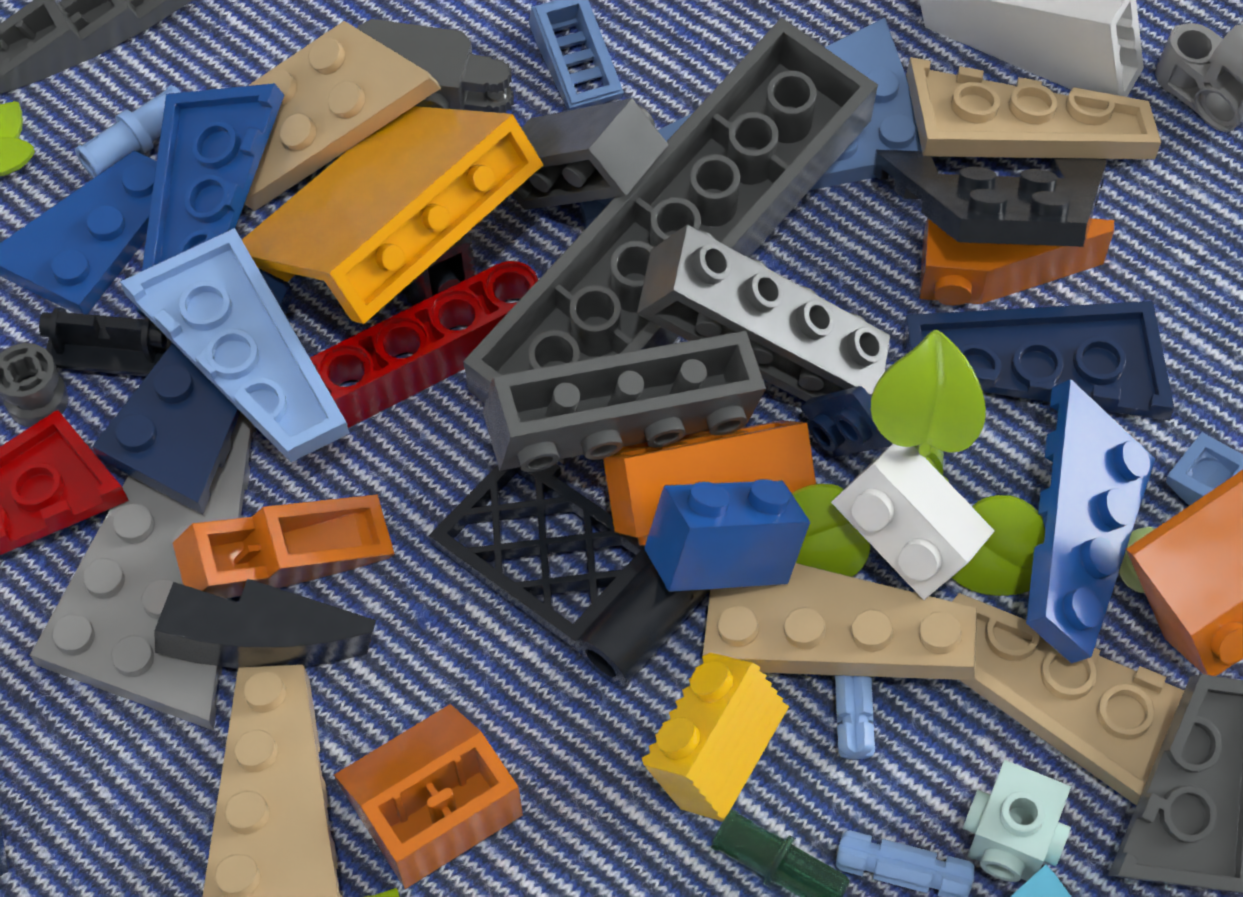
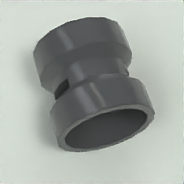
M21 343L13 345L0 353V396L3 398L4 406L9 415L16 423L24 427H31L57 409L63 414L69 400L67 388L63 379L58 374L53 357L45 348L37 344Z

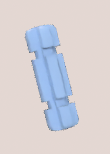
M835 675L837 723H839L837 726L838 753L844 759L870 758L875 752L874 724H872V678L869 676Z
M851 830L845 831L841 837L836 857V867L840 871L863 876L864 870L873 872L874 880L928 893L929 888L938 889L939 897H968L970 894L975 873L974 865L970 861L948 855L946 861L937 860L936 852L882 839L881 845L872 843L871 835Z

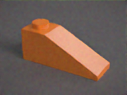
M927 218L923 237L920 299L936 300L942 304L952 306L965 303L983 304L1103 265L1114 233V220L1092 218L1084 247L957 242Z

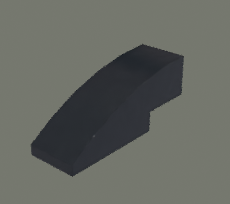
M250 579L246 581L239 603L173 582L154 630L155 653L199 664L231 668L303 665L305 667L329 664L367 654L376 620Z

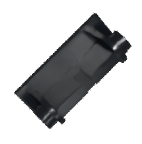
M55 307L52 313L43 312L39 321L41 337H49L46 350L53 357L57 368L147 376L172 344L167 336L147 316L145 319L67 313L64 308Z

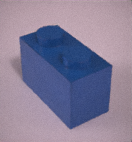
M760 479L754 482H698L685 485H664L644 549L669 592L788 584L810 521L783 480Z

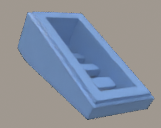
M555 0L531 7L529 19L531 31L568 111L623 98L624 91L589 0ZM574 26L578 30L576 33L558 38L554 34L556 31ZM582 43L586 47L585 50L564 56L561 52V49ZM593 61L595 67L569 74L567 67ZM601 78L604 86L577 94L574 85Z

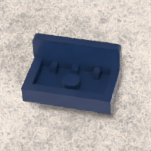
M862 386L810 398L801 406V410L809 420L808 429L810 434L822 448L832 452L835 457L889 447L893 444L880 433L873 422L871 397Z

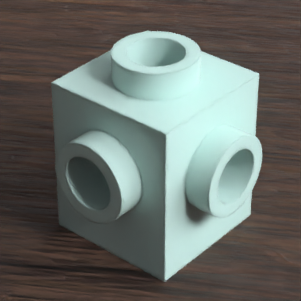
M1004 760L991 795L977 790L965 820L963 829L975 834L967 857L979 861L981 868L988 874L1009 882H1018L1020 879L1028 881L1040 870L1043 862L1056 867L1071 829L1070 826L1058 822L1071 786Z

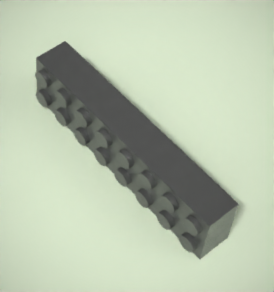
M781 17L667 140V148L627 196L615 197L463 361L468 391L485 404L494 376L673 344L679 335L637 314L651 249L686 225H689L697 230L711 234L720 243L749 258L871 122L878 84ZM571 457L559 459V462L565 465Z

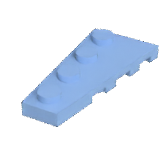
M235 228L120 281L125 295L290 462L349 434L346 420Z

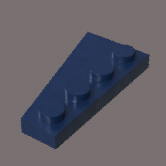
M259 269L283 313L286 315L293 298L290 283ZM172 343L92 447L99 460L203 515L211 496L209 487L217 468H222L232 445L230 437L241 411Z
M1153 301L906 315L904 332L907 353L913 350L931 331L939 330L967 358L980 382L983 392L1050 402L1052 387L1071 379L1104 411L1170 421L1174 411V403Z

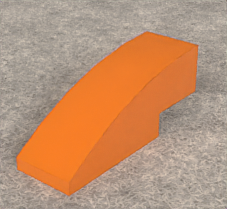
M378 494L262 507L252 517L192 523L172 542L183 585L223 598L241 596L247 579L275 588H281L356 569L389 559L395 554Z

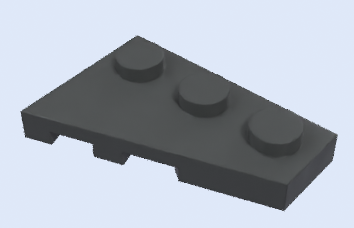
M1204 674L1190 676L1108 876L1243 894V680Z

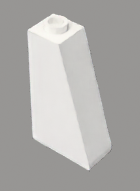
M917 0L920 2L925 28L1071 90L1075 87L1127 97L1144 69L1136 0Z

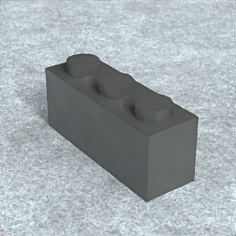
M633 98L530 118L522 127V130L544 165L512 193V196L524 210L627 196L667 148L668 143L655 128L654 120L649 112L636 104Z

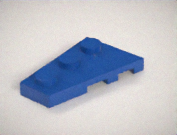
M135 150L2 241L0 243V276L73 313L88 314L146 240L157 161Z

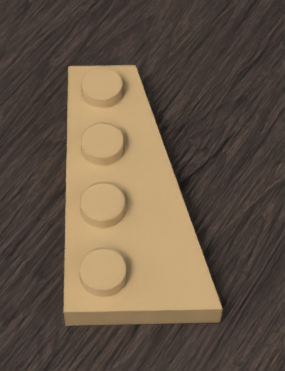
M910 57L906 77L923 156L1155 159L1161 145L1149 101L1075 87L1072 88L1069 95L1053 93L1047 87L1042 86V81L1018 77L1016 86L983 80V70L959 66L958 74L955 75L930 70L931 61Z
M303 665L238 667L202 897H342L339 891L336 871L338 863L335 843L331 837L327 807H329L327 790L322 777L319 759L320 744L310 679Z

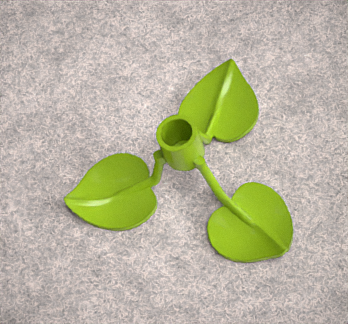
M939 330L931 331L913 350L892 364L879 378L871 397V414L873 422L880 433L895 445L902 447L914 446L918 453L925 457L942 476L944 451L956 453L969 448L979 437L985 423L986 406L980 382L967 358ZM815 484L791 493L810 521L796 563L850 577L856 575L869 557L870 543L831 503L844 489L833 484ZM994 495L977 501L972 506L973 509L994 529V532L969 563L953 575L952 579L971 591L986 595L1009 596L1030 591L1034 547L1043 544L1045 540L1046 528L1043 517L1038 515V511L1031 504L1011 495Z

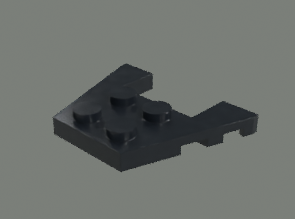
M876 149L873 172L880 180H886L889 176H892L895 179L894 191L902 198L921 199V213L957 242L1084 247L1093 217L1094 206L1097 205L1100 188L1103 186L1107 161L1106 159L1052 158L1050 172L1040 169H1028L1022 171L1020 177L996 176L994 171L986 168L966 167L962 168L959 171V175L939 174L932 157L923 156L922 151Z

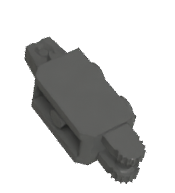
M370 19L357 27L358 30L421 67L438 81L441 89L415 106L507 113V110H511V105H514L513 91H511V86H509V83H512V73L509 64L504 63V60H498V58L493 60L488 56L472 54L471 41L462 31Z

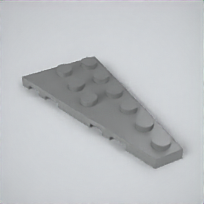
M242 412L231 434L230 441L232 445L222 468H217L209 487L211 496L203 515L131 476L127 477L122 488L129 501L111 508L30 654L36 666L214 731L217 711L215 705L218 676L222 675L223 666L199 664L155 653L154 630L173 582L183 585L172 542L192 523L242 518L244 491L248 490L250 476L249 456L252 434L256 432V427Z

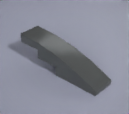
M33 0L0 23V94L38 82L92 59L147 30L192 0Z

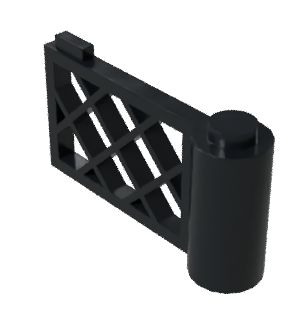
M557 464L536 472H524L520 467L500 471L497 465L429 535L431 545L578 650L583 659L604 679L620 687L626 686L707 596L710 589L669 592L645 551V545H639L638 537L615 532L611 514L558 479L562 473L560 466ZM517 473L535 485L536 500L500 504L499 491ZM544 492L553 498L545 499ZM574 512L584 519L585 534L548 538L546 515ZM538 516L539 539L503 543L501 520ZM493 522L494 545L466 548L454 539L467 524ZM592 525L595 526L596 528H598V529H599L600 531H602V532H594V533H593V527H592ZM622 545L636 555L622 570L596 571L594 548ZM587 550L588 574L551 578L549 554ZM541 555L542 579L514 582L505 576L504 559ZM495 560V568L486 561ZM607 587V588L599 595V593H598V588ZM590 589L591 605L573 624L554 611L552 594ZM544 595V603L535 596Z

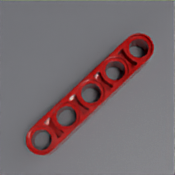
M506 261L496 264L310 357L346 420L348 428L464 370L463 361L518 303H506L504 301L521 299L538 281L537 275L530 266L519 261ZM458 325L468 326L466 329L459 331L450 330V328ZM404 352L414 353L407 358H395V356ZM348 380H359L355 385L348 387L339 386Z

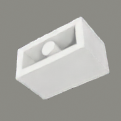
M895 444L889 446L831 502L923 600L968 564L994 532V529L932 464L918 453L914 446L902 447Z

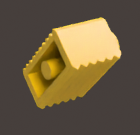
M710 652L702 656L703 664L695 667L696 670L691 678H689L690 686L682 689L684 697L675 701L677 708L669 712L670 720L662 723V727L655 734L656 743L648 746L650 754L642 757V761L646 769L681 810L723 822L789 706L782 702L784 698L777 695L778 691L771 687L772 683L765 679L767 675L759 671L761 667L753 662Z

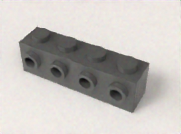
M686 225L651 249L637 311L638 315L688 341L747 331L763 380L806 402L810 398L857 386L865 388L870 397H872L876 383L885 372L890 341L889 334L867 323L861 316L847 312L819 297L812 289L797 285L768 269L762 262L742 255L717 241L711 234L697 230L689 225Z
M747 331L494 376L483 409V415L499 470L520 467L524 472H536L553 466L559 459L584 455L587 459L596 460L614 455L626 446L647 442L650 447H664L678 442L687 434L708 430L712 435H725L735 432L748 423L766 387Z

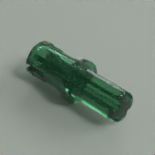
M734 809L730 810L712 842L711 848L713 850L720 851L765 877L763 884L767 887H770L775 882L799 897H844L850 880L845 874L795 847L796 838L789 835L785 840L742 816Z

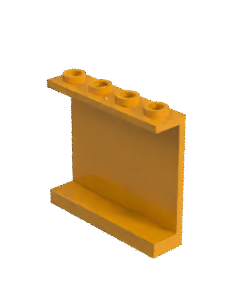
M414 106L347 150L246 235L242 241L259 269L286 282L295 275L323 280L351 321L365 324L544 164L513 114Z

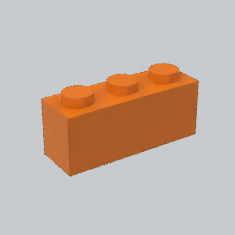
M779 420L744 427L725 435L708 434L682 439L664 447L646 446L617 452L614 455L603 458L614 530L617 533L638 537L639 545L646 544L664 485H685L698 482H754L760 479H768L772 481L783 480L790 492L793 493L803 487L816 484L806 422Z

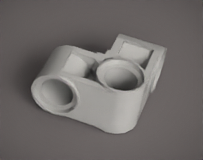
M1187 23L1176 25L1170 33L1156 65L1155 76L1164 90L1175 95L1198 113L1209 126L1223 132L1233 131L1243 121V25H1235L1224 38H1221L1211 29L1201 24Z

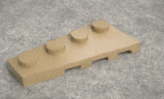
M795 563L788 584L710 589L703 656L711 652L753 662L761 667L759 671L762 673L975 680L977 608L931 596L923 600L915 592Z
M958 593L952 602L977 608L975 680L960 681L1137 806L1184 690L1165 683L1166 676L1139 666L1138 670L1135 671L1099 656L1101 650L1094 648L1092 657L1071 664L1029 627L1025 619Z

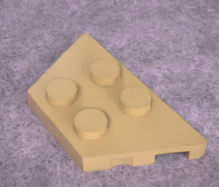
M345 21L341 22L249 84V86L275 83L283 92L284 98L247 195L245 205L253 211L258 210L441 89L438 81L421 67Z

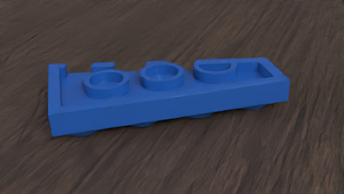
M275 83L166 94L142 271L236 228L284 98L283 92ZM137 307L136 311L145 318L146 315Z
M1069 379L1052 387L1050 407L1058 411L1057 428L1055 431L1047 434L1044 458L1053 462L1050 488L1040 492L1038 515L1043 517L1046 528L1045 540L1043 544L1034 547L1026 624L1072 664L1092 657L1155 458L1075 382Z

